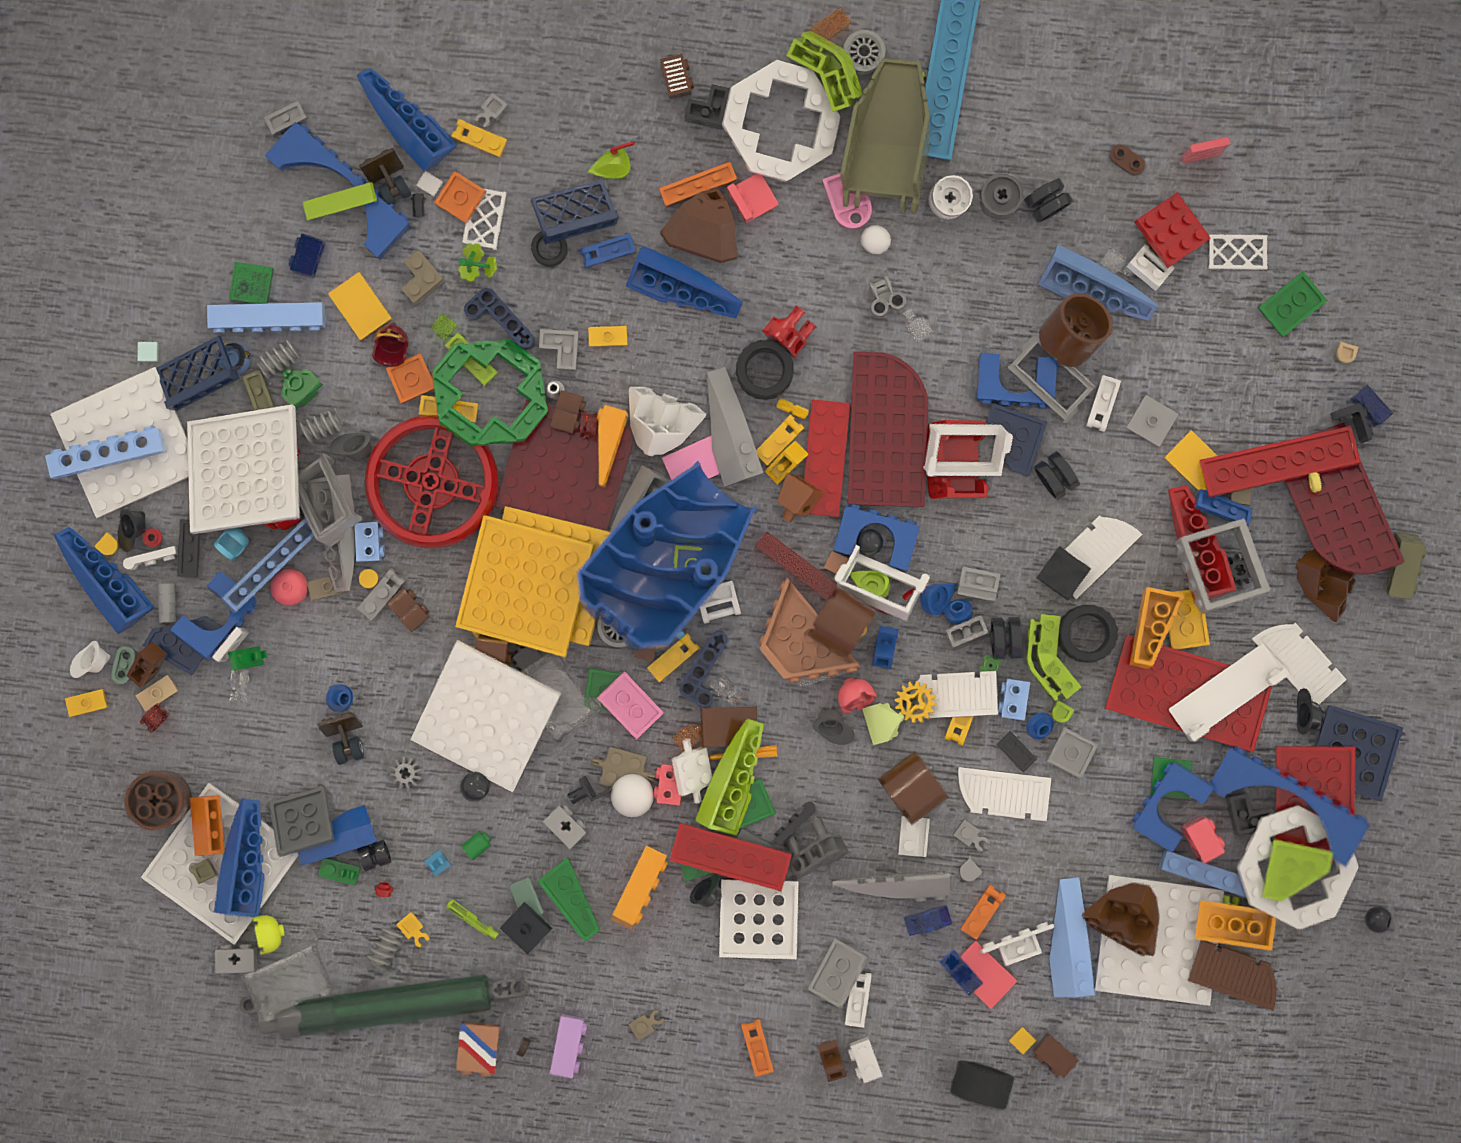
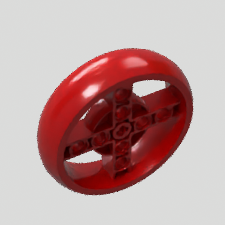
M438 415L413 417L388 430L377 442L369 456L364 480L369 508L381 527L391 536L405 544L426 549L449 547L473 535L481 527L483 516L490 515L497 498L499 484L496 461L488 445L471 446L477 454L483 469L484 486L460 480L456 466L448 459L454 434L439 424ZM435 429L429 453L416 457L408 466L385 460L389 451L404 437L417 431ZM439 440L446 441V446L442 450L437 449V442ZM435 458L441 460V465L438 468L432 467V461ZM393 467L399 469V474L396 477L390 476V470ZM411 472H416L418 475L417 480L414 482H410L408 479ZM433 477L436 483L429 487L430 484L427 483V480ZM380 478L403 483L406 496L415 505L409 529L398 523L386 509L380 494ZM452 481L455 484V488L453 491L448 492L445 489V485ZM468 486L473 487L474 490L471 496L464 495V489ZM426 495L431 497L429 505H423L422 498ZM455 497L479 503L470 518L459 527L440 534H428L434 510L446 507ZM420 514H425L427 517L426 522L423 524L417 522V517Z

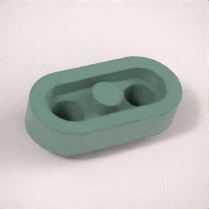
M123 646L116 652L111 677L118 684H125L130 681L126 675L137 656L136 651L130 646ZM126 652L130 654L129 659H125L124 657ZM121 671L125 672L124 678L120 677Z

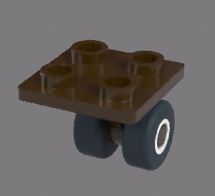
M393 148L384 150L379 155L366 159L359 165L369 183L374 184L386 178L390 187L384 183L378 189L388 205L396 204L395 197L399 195L403 199L411 196V192L401 175L393 179L395 185L389 176L404 168Z
M346 712L341 714L340 717L324 718L322 722L317 723L318 728L326 737L336 734L341 735L342 741L332 744L333 754L338 765L347 763V757L353 756L354 760L364 758V750L360 738L356 736L348 740L347 731L363 727L362 722L355 713Z

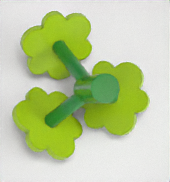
M468 243L462 250L463 255L467 257L460 258L458 261L459 265H461L458 268L461 279L473 282L476 277L480 276L479 267H483L485 276L491 278L497 270L496 258L489 256L485 263H479L482 259L481 257L484 256L481 245L478 243Z

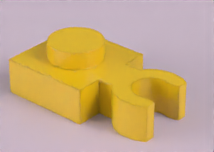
M410 912L396 924L408 939L412 936L415 938L414 941L418 947L422 946L419 942L420 937H424L427 941L430 939L427 933L420 931L424 925L413 912Z

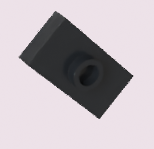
M1011 731L996 744L1022 772L1037 760Z

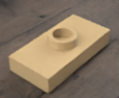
M166 675L137 694L136 698L145 712H147L155 704H160L179 690L171 677Z

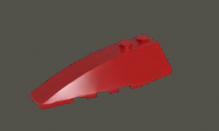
M1187 485L1168 489L1177 540L1181 537L1210 529L1205 516L1202 515L1200 510L1194 508L1196 500ZM1216 535L1189 542L1208 599L1213 600L1235 592L1236 586L1224 549L1220 547ZM1191 592L1192 598H1193V601H1194V604H1195V599H1196V598H1195V596H1194V593Z

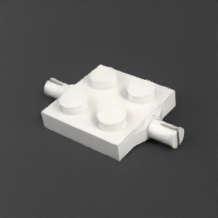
M690 739L682 740L684 752L672 758L678 794L685 796L693 793L694 803L702 802L700 790L707 787L712 779L707 747L692 749Z

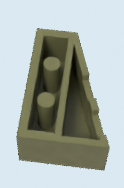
M1395 531L1394 537L1398 538L1397 545L1405 562L1389 568L1385 591L1389 596L1412 600L1413 594L1417 592L1418 584L1416 580L1417 576H1420L1422 572V565L1420 563L1421 559L1426 555V546L1416 534Z

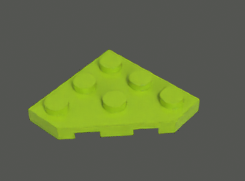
M1274 840L1262 898L1282 902L1329 872L1333 853Z

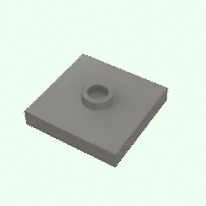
M1145 395L1126 429L1159 448L1179 414Z
M1063 727L1046 761L1081 779L1098 744Z

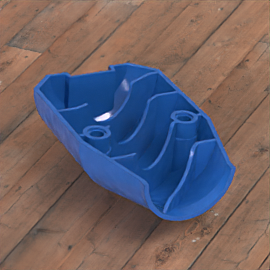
M697 461L691 468L637 502L580 568L577 575L580 601L583 607L594 620L600 616V619L605 624L614 628L620 636L626 637L625 644L635 649L668 647L727 576L752 515L758 507L756 505L752 508L743 506L725 495L709 480L701 468V463ZM675 545L702 548L701 551L679 550L677 568H674ZM689 558H696V559H697L696 561H695V560H690V561L687 563V567H685V562H686Z

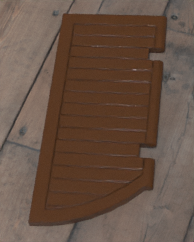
M1201 940L1188 978L1189 982L1272 1011L1274 1010L1276 981L1271 963L1260 960L1259 965H1255L1256 958L1223 946H1221L1218 952L1215 951L1217 944Z

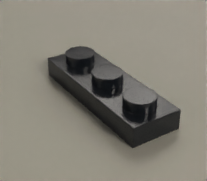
M180 519L177 577L198 578L200 533H190V520Z

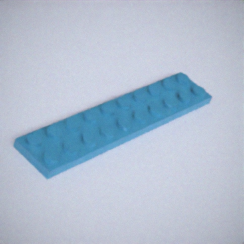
M941 0L925 86L930 114L929 158L951 161L980 0Z

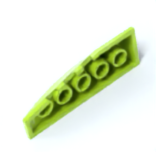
M747 718L736 733L713 774L695 821L707 828L737 836L751 800V793L749 792L751 784L754 783L753 769L754 766H757L758 758L756 757V752L760 748L763 723Z

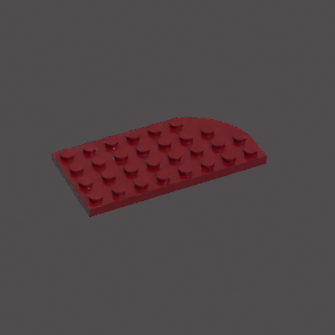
M853 351L848 505L925 507L926 470L923 466H925L927 454L928 395L922 380L914 369L903 360L891 354Z
M1343 422L1313 434L1344 428L1346 425ZM1362 462L1358 465L1318 473L1321 482V491L1312 492L1309 476L1284 481L1312 547L1328 564L1347 573L1370 575L1405 562Z

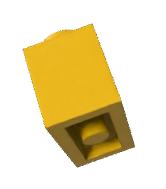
M794 441L764 472L778 485L785 479L787 473H791L809 454Z

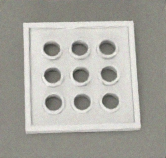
M721 879L719 957L797 959L798 881H784L781 892L737 879ZM737 894L745 896L746 901L744 904L739 905L735 902L734 898ZM758 894L765 897V902L762 905L754 903V897ZM776 895L784 897V903L780 906L773 903V898ZM737 913H742L745 916V921L742 924H737L734 921V916ZM756 914L764 916L765 920L762 924L754 923L753 917ZM776 914H780L784 918L783 923L780 925H776L772 921L773 916ZM738 932L745 936V940L742 943H736L733 939L734 935ZM756 933H761L764 936V941L760 944H756L753 941V936ZM778 933L783 936L781 944L773 943L772 937L774 934Z

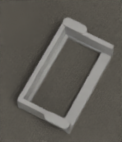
M1039 335L1032 336L1022 347V353L1006 371L1008 373L1011 371L1061 417L1062 423H1067L1078 411L1077 406L1096 386L1075 367L1062 365L1087 388L1068 410L1064 409L1017 365L1037 343L1042 347Z
M322 453L319 459L298 473L299 504L316 540L326 544L328 547H332L344 538V532L363 519L360 515L353 512L331 467L335 462L334 458ZM322 471L344 514L343 517L324 530L302 486Z

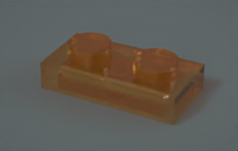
M839 7L810 28L809 31L826 40H830L849 26L851 21L842 8Z

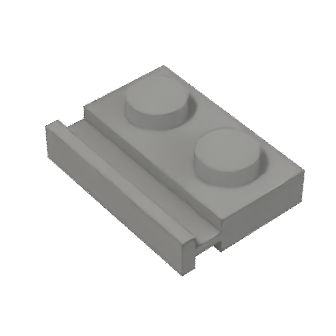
M962 567L957 594L995 602L1000 574Z

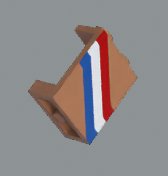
M462 1021L456 1070L466 1075H471L472 1072H479L480 1076L490 1077L491 1074H495L497 1070L498 1037L501 1025Z

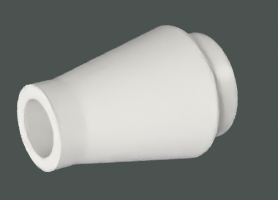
M551 381L546 386V395L550 399L557 400L560 391H565L563 384L559 381ZM552 386L557 387V390L555 392L551 391Z

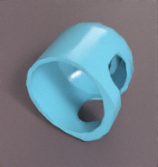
M238 527L225 529L214 542V546L225 557L236 561L247 548L249 538Z

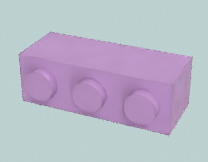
M561 1015L550 1074L573 1078L574 1073L578 1074L580 1062L576 1061L578 1054L581 1055L584 1043H580L581 1036L586 1034L587 1024H584L585 1018Z

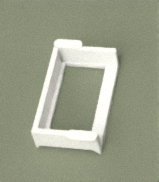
M930 424V437L925 466L923 468L928 476H1001L1005 453L1010 452L1013 436L1002 425ZM940 435H996L991 462H937Z
M856 545L847 564H842L835 576L837 586L864 603L907 621L920 593L924 591L929 581V575L923 574L921 579H917L859 554L860 546ZM855 564H861L916 588L907 607L904 608L846 583Z

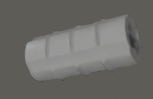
M158 584L159 623L176 622L175 584Z

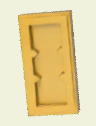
M627 326L588 327L589 347L627 346Z
M104 689L65 698L69 717L108 708Z

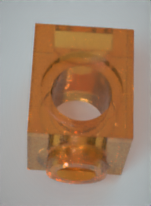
M690 723L672 738L684 752L682 740L690 739L692 747L701 740V730L697 724L693 726Z

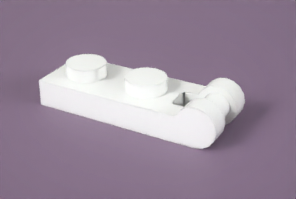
M1102 375L1086 427L1092 428L1093 426L1099 428V431L1105 432L1121 383L1120 380ZM1096 414L1103 416L1102 421L1095 419Z
M172 546L126 558L123 561V566L126 569L135 570L140 564L145 563V566L157 564L156 560H174L175 556L178 555V547Z
M871 973L860 974L848 997L845 1025L864 1028ZM857 981L864 982V987H856Z

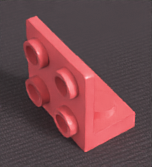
M755 174L736 186L734 183L727 186V192L746 224L778 206L775 196L762 175Z

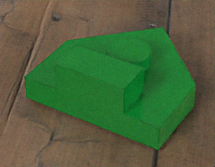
M283 370L284 381L281 396L289 405H294L296 410L302 404L305 406L318 394L317 390L323 384L310 370Z

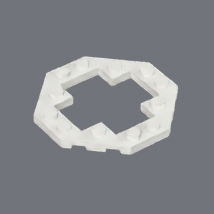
M776 60L730 88L722 126L732 139L737 152L745 161L749 172L786 182L832 154L840 115L837 111L832 112L826 91L813 70ZM772 80L806 89L803 108L820 113L813 148L795 144L790 162L756 153L760 134L742 129L750 93L767 98Z
M1294 806L1260 818L1257 824L1258 827L1245 849L1246 852L1242 860H1240L1237 866L1249 905L1296 929H1302L1335 917L1359 868L1354 854L1346 867L1334 860L1338 873L1321 879L1326 898L1296 909L1292 908L1289 898L1282 902L1262 898L1265 884L1257 861L1271 857L1272 844L1270 836L1303 825L1309 843L1327 837L1330 846L1326 829L1320 817L1300 806Z

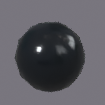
M866 529L858 536L857 545L860 546V549L866 555H875L882 549L884 540L877 530Z
M1382 906L1370 908L1365 916L1366 926L1375 933H1383L1389 929L1392 915L1388 909Z

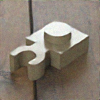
M658 1009L653 1010L650 1017L647 1018L644 1013L628 1024L638 1041L655 1031L652 1025H659L664 1022V1018L660 1020L654 1018V1015L659 1012Z

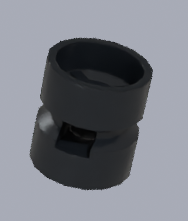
M384 840L374 842L372 847L366 845L357 849L360 863L365 872L375 869L377 865L384 866L391 863V856Z

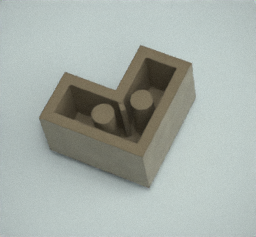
M419 250L404 261L416 277L401 289L417 306L444 284L445 281Z

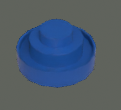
M964 599L953 600L944 609L945 617L951 624L959 625L970 620L973 616L971 603Z
M335 684L329 688L326 695L328 707L335 712L347 711L353 703V692L350 687L344 684Z
M1047 713L1035 714L1028 721L1026 731L1035 740L1043 739L1052 731L1054 721Z

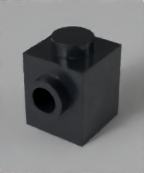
M522 645L514 651L516 655L513 656L515 659L513 664L519 671L527 672L543 660L544 657L537 649Z

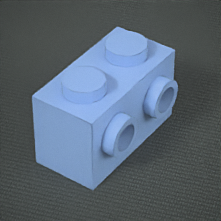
M378 522L357 523L355 525L356 562L382 561V557H385L384 545H381V538H384V529Z
M1005 679V682L1001 683L1000 693L1003 694V699L998 703L1000 717L1025 720L1030 682Z

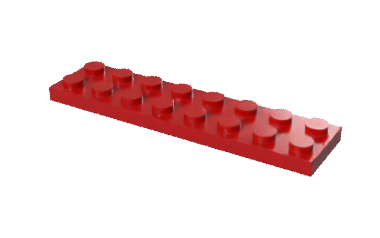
M1348 426L1201 459L1199 463L1208 497L1211 498L1309 476L1310 473H1323L1358 465L1361 463L1352 428Z

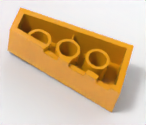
M1146 587L1143 590L1130 659L1131 666L1146 669L1153 666L1180 603L1185 596L1184 594Z
M648 846L645 847L610 919L611 921L630 930L634 923L639 924L643 915L640 911L643 906L647 907L651 896L648 894L651 888L655 890L660 880L657 878L659 871L664 872L668 864L665 861L667 855Z

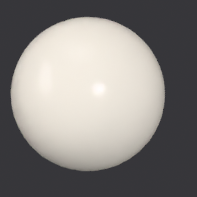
M637 774L624 775L612 787L611 802L614 808L624 816H641L650 809L653 803V788L650 782L643 776Z

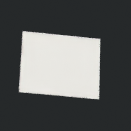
M425 171L416 186L434 196L443 182Z

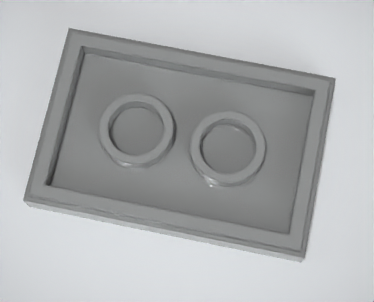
M835 938L808 990L842 1009L869 957Z

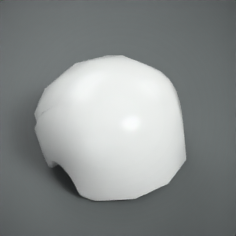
M872 225L862 232L861 245L871 254H882L889 248L891 236L884 227Z

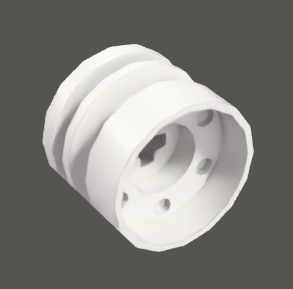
M955 175L946 176L939 180L930 190L929 206L939 218L955 219L962 215L971 205L973 198L972 188L962 177ZM948 194L950 195V198H953V200L950 203H948V200L945 199V197H947Z

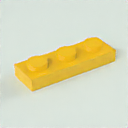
M421 395L419 415H438L435 397ZM458 401L453 408L471 422L476 423L479 404Z

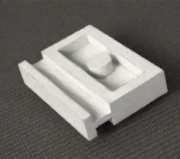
M901 816L898 855L926 857L929 818H922L911 825L905 816Z

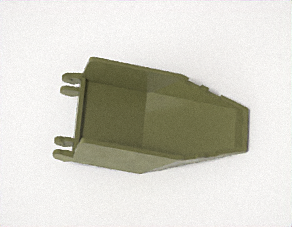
M883 58L872 75L869 85L865 87L862 92L863 95L853 108L840 174L843 185V206L848 207L850 194H856L854 199L855 208H859L861 195L901 199L900 213L905 212L906 200H912L911 214H916L929 154L930 114L921 62Z

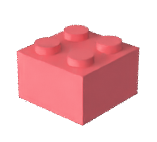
M1199 816L1180 826L1198 861L1206 863L1225 853L1223 849L1225 844L1222 838L1215 834L1214 830L1216 827L1211 819L1208 820L1206 817Z

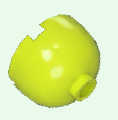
M261 915L253 917L254 922L258 921V924H255L259 948L263 947L260 954L264 955L274 952L281 944V937L285 936L283 925H278L277 920L272 916Z

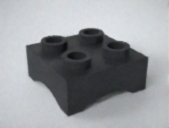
M1059 546L1036 578L1066 600H1070L1091 568Z

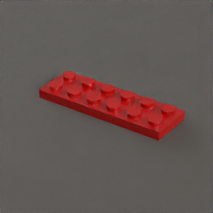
M812 399L807 453L809 455L806 457L804 480L824 493L808 515L839 518L850 403Z
M680 823L669 861L782 892L792 853Z

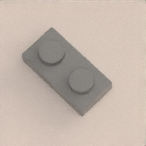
M299 101L264 117L273 136L289 129L295 122L299 124L307 120Z

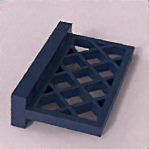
M603 179L531 198V204L541 227L545 244L616 225L619 219ZM600 186L602 191L600 197L590 193L593 187ZM575 192L585 195L582 202L572 197ZM587 196L597 200L594 208L584 203ZM557 197L567 199L564 207L554 202ZM543 201L549 204L547 211L539 209L537 203ZM570 201L580 206L576 213L566 208ZM601 202L607 205L609 211L601 212L596 208ZM552 206L562 210L559 217L549 213ZM582 207L592 212L589 217L579 215ZM564 212L574 216L571 222L561 219ZM546 217L556 221L553 227L546 228L544 223Z
M217 336L156 368L160 377L159 382L166 401H164L166 409L175 411L240 379L238 373L233 370L221 336ZM218 343L219 350L217 355L211 354L212 345ZM199 352L204 353L201 363L194 361L196 354ZM209 355L215 357L212 368L205 366ZM221 359L225 362L226 369L217 371L216 368ZM183 360L188 361L185 372L178 370L180 362ZM193 363L199 365L196 376L189 374ZM168 368L172 369L169 380L165 379L162 371ZM204 368L211 370L208 378L205 380L200 378ZM177 372L183 374L180 385L173 382ZM188 376L195 378L192 386L189 388L184 387ZM173 384L178 386L177 393L171 397L169 391Z

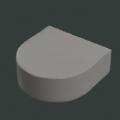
M970 858L959 869L960 876L966 881H973L983 873Z

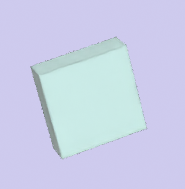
M138 342V361L158 362V342Z

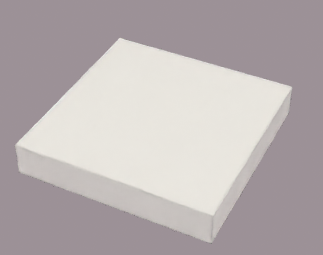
M236 627L212 658L217 662H226L229 659L228 652L235 651L249 632L245 628Z

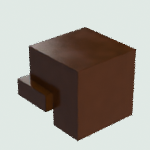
M483 634L478 636L474 649L505 665L506 663L510 664L512 661L513 652H509L510 642Z

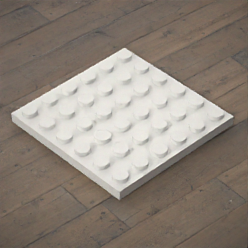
M156 367L51 413V417L66 450H69V446L80 444L81 447L86 446L89 441L99 440V442L106 441V437L113 435L123 437L129 431L143 432L144 428L155 426V428L162 430L167 452L77 474L96 518H101L189 478L188 437L177 412L166 409L164 404L166 398L159 382L160 377ZM142 438L139 441V446L141 448L146 446L147 440ZM127 442L121 445L120 449L122 452L128 450ZM108 447L102 450L103 457L109 455L110 450ZM88 451L83 455V459L85 462L90 460L91 454Z
M294 405L187 422L190 533L198 534L299 518L296 410Z
M457 641L410 740L472 772L482 773L488 780L513 792L561 693Z
M208 783L199 797L220 795L225 850L227 838L239 803L211 783ZM190 808L141 878L235 945L253 921V917L214 913L223 853L195 856ZM261 820L259 831L260 836H262L260 848L261 855H263V863L261 864L265 880L260 909L299 856L298 852L279 857L277 855L274 830L263 820ZM209 858L217 876L198 884L190 867Z
M1108 875L1106 893L1111 889L1129 883L1150 885L1157 896L1160 919L1154 957L1140 956L1101 934L1094 990L1210 1006L1212 989L1189 982L1188 978L1201 940L1194 939L1200 900L1223 903L1224 890Z

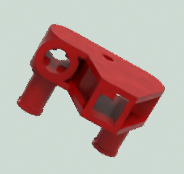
M797 305L787 318L777 319L773 316L762 330L769 340L776 341L781 346H784L794 359L797 358V354L802 347L807 345L806 339L817 327L807 319L799 331L795 329V325L806 313Z

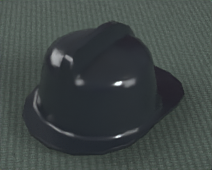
M122 508L118 527V543L123 551L129 552L134 547L135 539L143 535L146 530L145 513L143 511L137 512L130 511L128 508Z
M1306 688L1300 689L1297 696V729L1300 734L1304 735L1309 730H1319L1322 726L1323 718L1321 706L1312 701L1310 692Z
M714 874L700 881L690 894V902L692 904H700L703 907H711L722 898L721 889L718 886L720 875Z

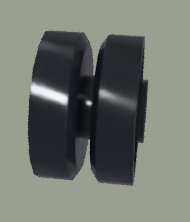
M1060 178L1042 185L1024 199L1028 209L1040 206L1032 215L1037 223L1045 221L1073 203L1069 193L1058 195L1065 187Z
M1055 451L1048 456L1049 465L1041 461L1034 466V470L1047 491L1058 501L1066 495L1065 487L1072 491L1080 485V482L1063 456Z
M1002 617L991 618L990 644L993 660L1004 659L1006 647L1011 659L1022 657V631L1019 617H1009L1006 629Z

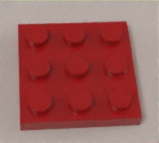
M1178 192L1134 222L1167 269L1211 239Z

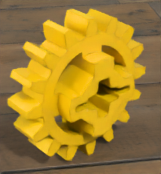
M916 681L914 686L912 682H908V688L901 686L903 692L897 691L900 698L895 699L899 703L895 708L901 710L900 713L902 715H906V721L912 718V723H916L917 719L923 723V717L930 719L929 713H935L932 706H937V703L933 702V699L937 697L936 695H931L933 692L932 688L926 690L927 684L924 683L920 686V682ZM916 690L914 694H908L910 691ZM925 694L928 698V705L925 703L924 700ZM913 699H918L920 704L914 705V703H912ZM904 700L907 702V709L904 707ZM924 710L923 713L914 715L917 711Z

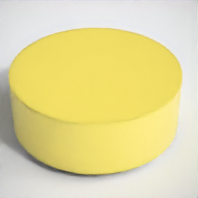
M1317 472L1309 474V484L1312 492L1321 491V482Z

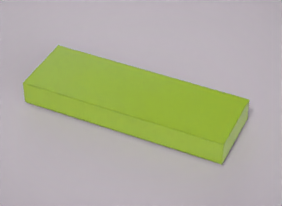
M457 332L445 344V347L450 350L455 343H469ZM472 358L464 364L484 386L498 374L490 364L485 369Z

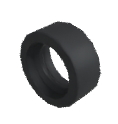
M542 231L534 236L531 242V251L539 264L545 267H554L565 260L568 253L565 239L559 240L561 246L559 255L553 259H546L538 251V245L543 239Z

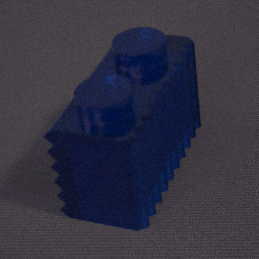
M301 233V237H297L295 241V255H291L289 260L290 270L314 279L326 242Z
M1369 385L1362 387L1350 398L1353 404L1361 403L1366 408V418H1368V421H1371L1370 424H1373V427L1381 425L1393 414Z

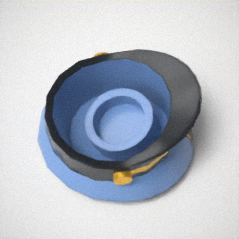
M236 342L224 344L233 370L238 375L244 373L251 364V354L248 348ZM221 359L218 363L220 371L226 369L225 362Z

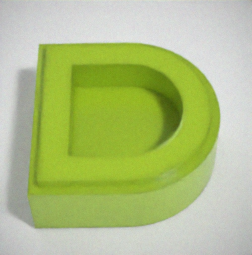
M1057 700L1051 714L1056 722L1064 723L1070 719L1075 709Z

